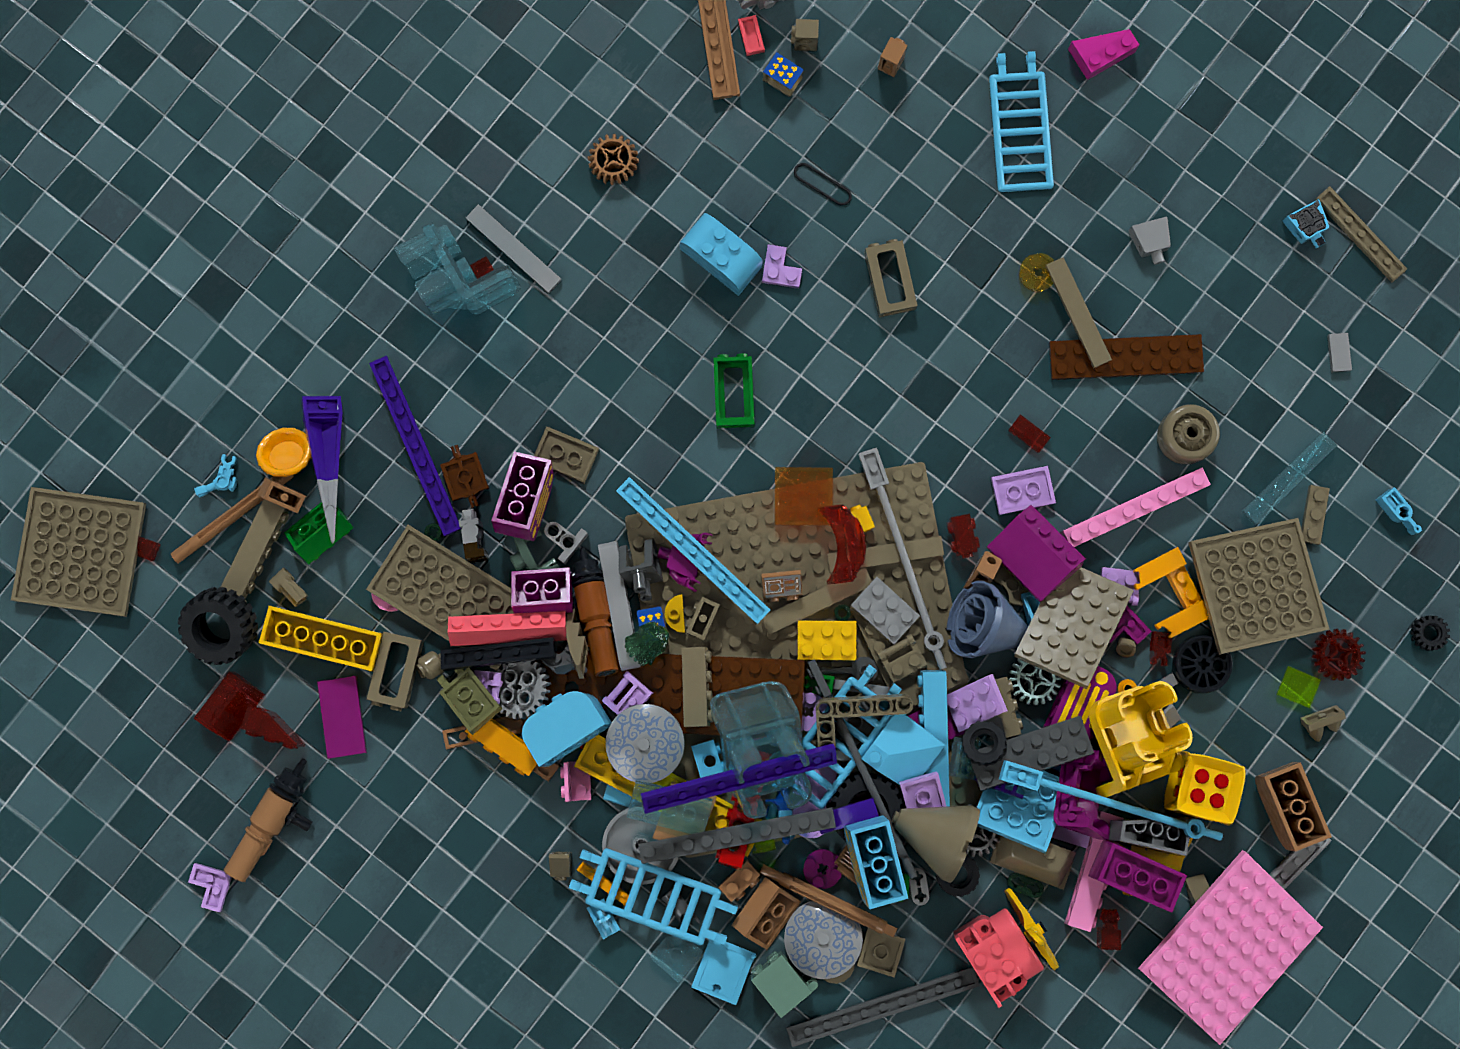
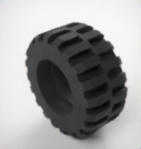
M212 587L200 592L186 603V606L180 612L181 616L178 617V625H180L178 633L182 635L181 641L183 645L186 644L188 647L187 651L195 654V658L198 660L203 659L204 663L207 664L214 662V665H222L223 663H231L234 659L236 660L251 647L257 636V632H255L258 629V623L255 622L257 616L255 612H252L251 609L253 607L251 604H247L245 602L246 598L242 595L238 596L236 591L232 589L227 591L225 587H219L218 589ZM206 612L218 614L227 622L230 629V639H221L210 631L206 623Z
M860 773L848 777L838 787L837 792L830 800L829 806L836 809L848 805L857 794L869 792ZM869 773L892 821L895 811L899 812L900 809H904L903 797H901L900 791L890 780L883 776ZM844 828L836 830L837 834L846 841Z

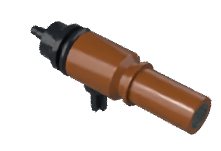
M582 547L579 549L581 561L573 564L574 574L572 581L575 591L573 609H575L576 614H579L580 623L585 626L584 634L590 649L594 674L596 677H606L618 673L619 667L611 632L613 627L609 622L611 616L602 570L599 568L598 560L588 559L586 549Z

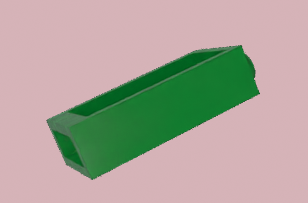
M744 353L736 354V357H729L727 354L717 355V358H714L716 429L754 427L752 356ZM726 368H741L743 371L744 417H725L724 370Z

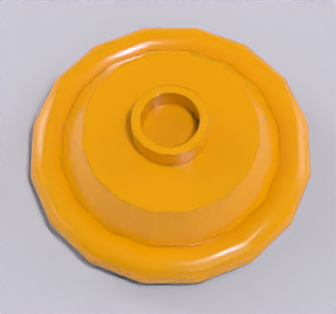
M280 428L270 432L257 447L256 459L258 466L265 473L274 477H288L297 474L311 460L306 434L296 428Z

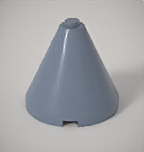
M974 581L971 583L973 585L971 588H964L956 597L948 616L947 631L951 632V640H948V644L951 650L959 656L975 658L1018 648L1028 626L993 584L985 581Z

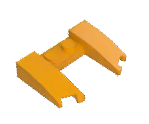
M1178 547L1133 570V573L1139 572L1140 584H1134L1135 591L1166 575L1180 601L1183 610L1154 625L1158 630L1162 626L1171 632L1168 636L1169 639L1209 619L1204 599L1201 598L1184 566L1187 563Z

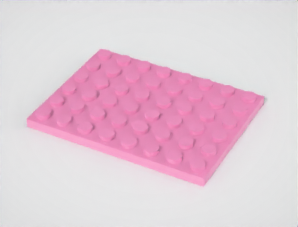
M1242 850L1138 969L1216 1043L1221 1045L1323 927L1247 852Z

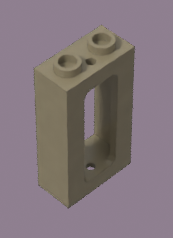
M897 239L887 241L886 244L879 245V243H873L868 245V248H865L864 254L879 318L916 310L917 301L903 240L897 241ZM894 251L896 254L906 298L905 301L892 304L887 302L877 258L878 254Z
M383 631L366 699L372 701L371 705L383 707V704L391 705L390 709L396 711L408 708L417 672V660L421 656L424 641ZM393 642L405 644L409 647L398 695L395 698L379 693L390 646Z

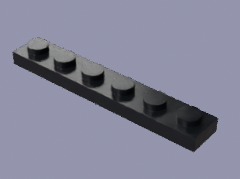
M551 637L440 650L441 670L446 671L556 658L555 639Z

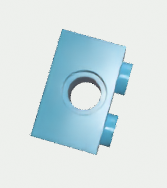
M713 739L691 746L700 778L727 771L725 762H720L718 754L722 753L719 742L715 743ZM708 755L713 756L716 760L715 765L712 767H708L704 763V759Z

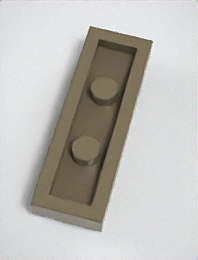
M1315 485L1308 486L1301 528L1305 543L1321 544L1330 488Z

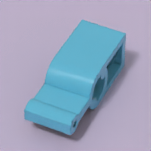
M1395 487L1388 489L1376 499V502L1389 518L1396 523L1402 522L1410 535L1418 534L1422 531L1421 526L1417 525L1411 518L1413 514L1411 506Z

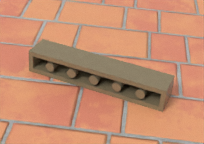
M263 500L221 587L227 588V591L232 589L237 592L238 596L242 595L245 598L248 593H252L255 587L254 581L262 573L265 559H268L271 555V546L274 541L278 540L281 534L279 530L282 524H285L289 518V509L268 500Z

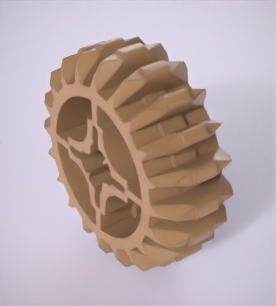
M606 134V140L604 141L599 137L600 144L594 142L593 147L595 149L589 150L591 155L588 156V161H590L588 165L589 168H593L592 174H597V180L603 178V183L605 184L608 180H610L611 185H614V180L621 184L622 178L628 181L627 175L633 176L632 170H637V165L635 164L639 163V159L636 157L638 151L634 150L635 145H629L630 140L626 139L624 141L622 135L617 139L616 134H613L612 138L609 139V136ZM609 147H617L615 150L607 149ZM624 151L629 156L627 165L621 160ZM600 154L606 159L603 168L598 164ZM615 157L617 158V161L612 160V161L610 162V158H612V159H614ZM612 169L620 170L618 172H610Z

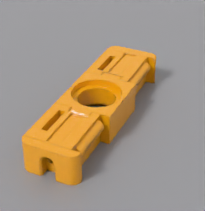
M582 861L577 868L578 872L591 881L593 880L596 872L593 867ZM602 876L599 887L609 894L613 882ZM619 887L615 899L625 906L629 894Z

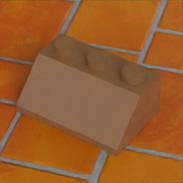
M765 877L736 917L732 926L743 936L768 950L801 901Z

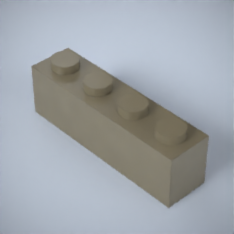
M707 647L682 648L684 727L710 726V722H713V711L710 710L709 702L713 701L712 690L709 691V683L712 682V672L708 671V663H711V651H708Z

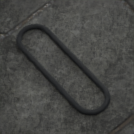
M799 163L795 166L794 176L799 181L838 205H847L851 201L852 194L846 187L809 164ZM799 166L810 168L848 192L849 199L844 203L838 202L801 179L796 173Z

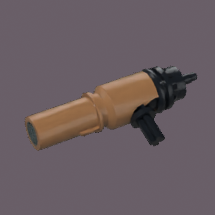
M302 758L294 770L285 767L282 773L273 779L274 783H270V787L266 790L250 817V827L247 826L245 828L246 833L224 868L226 874L238 881L246 882L259 858L265 855L273 842L272 837L279 835L285 824L288 826L292 823L308 831L313 821L298 814V808L292 806L293 803L300 801L299 797L304 793L303 786L307 779L301 775V772L307 760Z

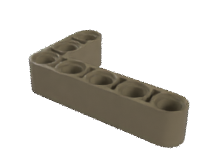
M907 694L831 697L818 700L816 703L818 747H821L824 743L834 744L836 748L834 718L908 714L913 709L912 699ZM902 699L909 701V706L905 709L898 706ZM883 700L890 703L889 707L885 710L878 707L879 703ZM863 701L870 704L869 709L865 711L859 709V704ZM843 702L850 705L849 710L846 712H842L839 709V705ZM823 703H827L830 706V710L826 713L819 710V706ZM823 723H828L831 725V730L823 732L820 726Z

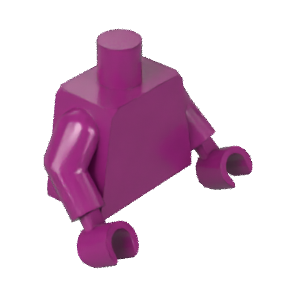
M706 532L691 534L704 548V544H712L707 542V537L713 536L712 534ZM673 545L671 549L660 546L658 558L668 560L666 568L669 569V575L677 584L697 592L693 586L695 583L701 584L696 580L699 569Z

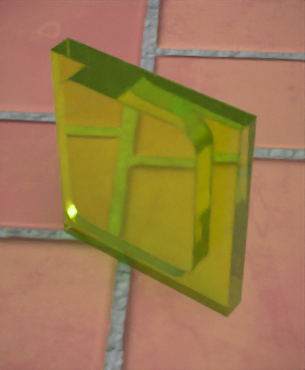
M1287 666L1276 695L1310 708L1321 679Z

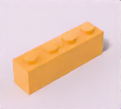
M493 718L473 735L467 729L465 730L468 733L467 737L474 742H481L486 751L498 754L500 756L499 759L507 765L509 763L516 767L515 771L523 776L525 774L529 776L537 765L524 740Z

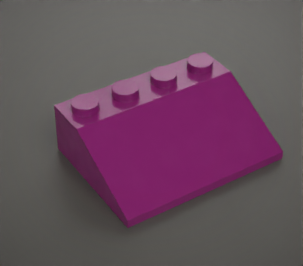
M1032 505L1022 511L986 547L993 555L1002 560V564L1039 602L1043 601L1078 571L1086 559Z

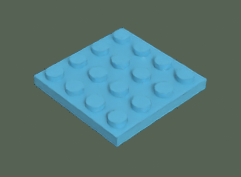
M1042 771V778L1059 783L1058 776ZM1008 782L1005 789L1012 791L1014 784ZM1019 786L1016 793L1024 795L1023 799L992 788L984 790L977 805V808L980 809L977 826L1045 854L1056 827L1054 809L1057 791L1043 786H1039L1038 791Z

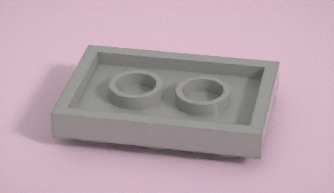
M878 577L850 605L893 645L920 617L917 612Z

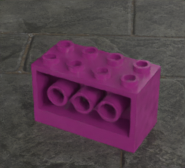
M1106 840L1102 841L1088 875L1093 879L1171 913L1187 875Z

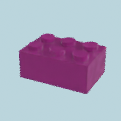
M570 567L512 571L511 607L514 614L555 611L573 613V581Z

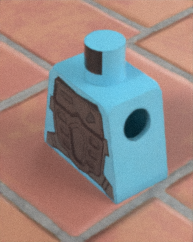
M1319 199L1293 212L1282 220L1301 244L1310 239L1316 249L1326 244L1322 233L1329 228V224Z

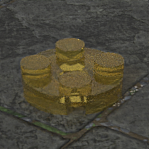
M1043 253L1032 254L1026 257L1019 268V279L1027 289L1036 292H1043L1049 289L1053 282L1045 266L1054 260ZM1040 268L1042 269L1041 273L1043 276L1037 277L1034 275L1035 272L1033 270Z

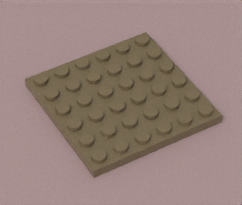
M31 487L11 601L127 617L146 503Z
M1298 518L1188 542L1219 655L1329 630Z

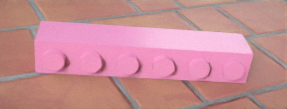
M1098 811L1097 819L1104 820L1109 825L1110 820L1124 819L1102 811ZM1090 837L1064 922L1067 925L1091 932V929H1094L1096 926L1097 917L1095 915L1103 902L1101 894L1107 888V884L1088 876L1103 841ZM1106 840V841H1109V842H1112V843H1115V844L1119 845V842Z

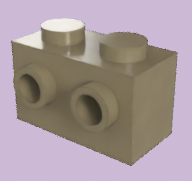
M704 597L700 601L697 600L693 607L695 614L693 618L689 617L685 625L686 633L705 641L720 604Z

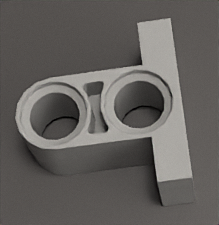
M556 522L548 523L544 530L545 535L564 550L558 559L565 565L589 535L581 528L576 536H574ZM553 526L559 528L556 536L549 535V530ZM567 538L574 540V544L570 548L564 546V541Z

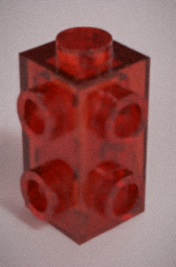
M970 514L951 517L947 523L948 533L952 534L953 541H951L952 552H956L957 557L962 556V559L974 557L973 553L978 552L977 548H980L979 539L974 536L973 529H976L974 518H971Z

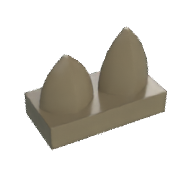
M1334 705L1301 717L1300 720L1309 735L1315 741L1320 742L1324 726L1337 732L1342 720L1346 719V716L1342 709Z

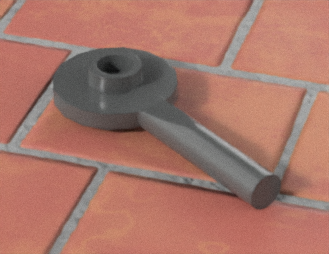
M869 657L858 658L852 666L819 667L822 674H852L855 679L859 680L866 668L871 665L877 672L868 683L875 680L878 674L877 664Z

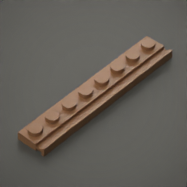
M698 0L713 100L731 98L732 96L738 97L740 96L726 0Z

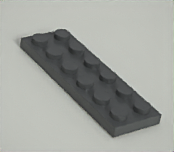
M1080 715L1006 740V753L994 765L986 767L984 765L978 766V764L972 762L971 764L980 790L984 791L1008 783L999 780L1004 760L1044 771L1093 755L1094 751ZM994 744L978 749V751L988 753L994 748Z

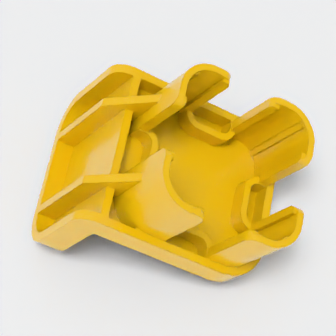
M1158 681L1145 687L1137 686L1100 699L1091 706L1089 711L1090 724L1113 778L1112 782L1095 788L1097 795L1107 798L1183 769L1184 761L1180 751L1187 749L1191 745L1192 731L1187 723H1182L1172 728L1169 727L1162 708L1177 702L1178 698L1175 690L1168 683Z

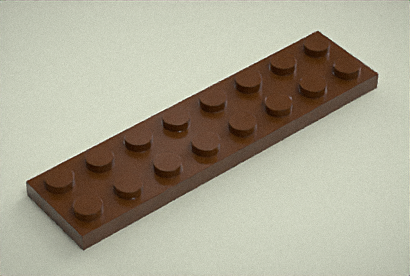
M1202 334L1102 339L1112 360L1094 369L1080 340L1049 342L1051 380L1204 372Z

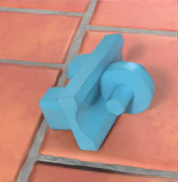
M593 906L586 908L603 939L621 930L612 913Z

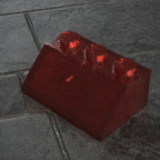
M229 671L194 719L213 733L231 741L266 694L238 673Z

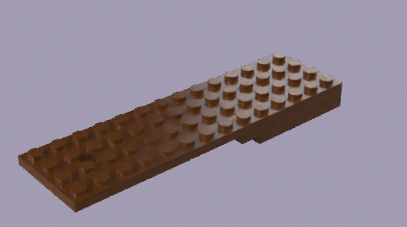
M558 650L556 651V654H560L563 651ZM588 651L585 666L587 672L584 673L583 679H579L576 670H571L566 674H556L541 660H535V662L541 663L540 667L546 668L543 674L549 675V678L545 681L551 683V685L546 687L547 690L551 691L550 693H545L548 701H542L546 706L552 703L551 699L556 695L566 694V685L574 681L579 686L578 692L591 694L598 699L612 722L617 714L604 704L602 700L605 696L608 697L624 678V673L629 671L653 692V695L645 704L656 705L669 711L679 722L683 733L803 739L807 661L711 656V663H708V671L712 672V682L709 683V691L712 690L713 701L709 702L710 710L713 711V722H710V726L684 727L682 655L639 653L641 667L621 671L616 652L619 672L606 677H596L591 654ZM629 682L613 701L616 705L632 688L633 684Z

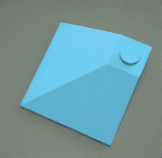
M906 714L893 715L861 759L881 774L899 784L901 781L922 776L946 744Z

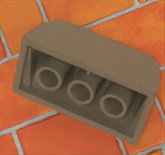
M998 835L997 838L1000 839V842L995 843L996 848L992 851L990 863L1064 890L1076 852L1049 843L1044 854Z

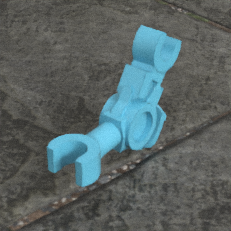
M225 454L222 455L221 462L223 466L219 467L218 475L213 480V483L194 488L199 498L216 489L218 491L229 489L231 492L235 490L238 483L236 477L232 478L235 471L232 467L237 463L235 456L232 457L231 462L227 463V456Z

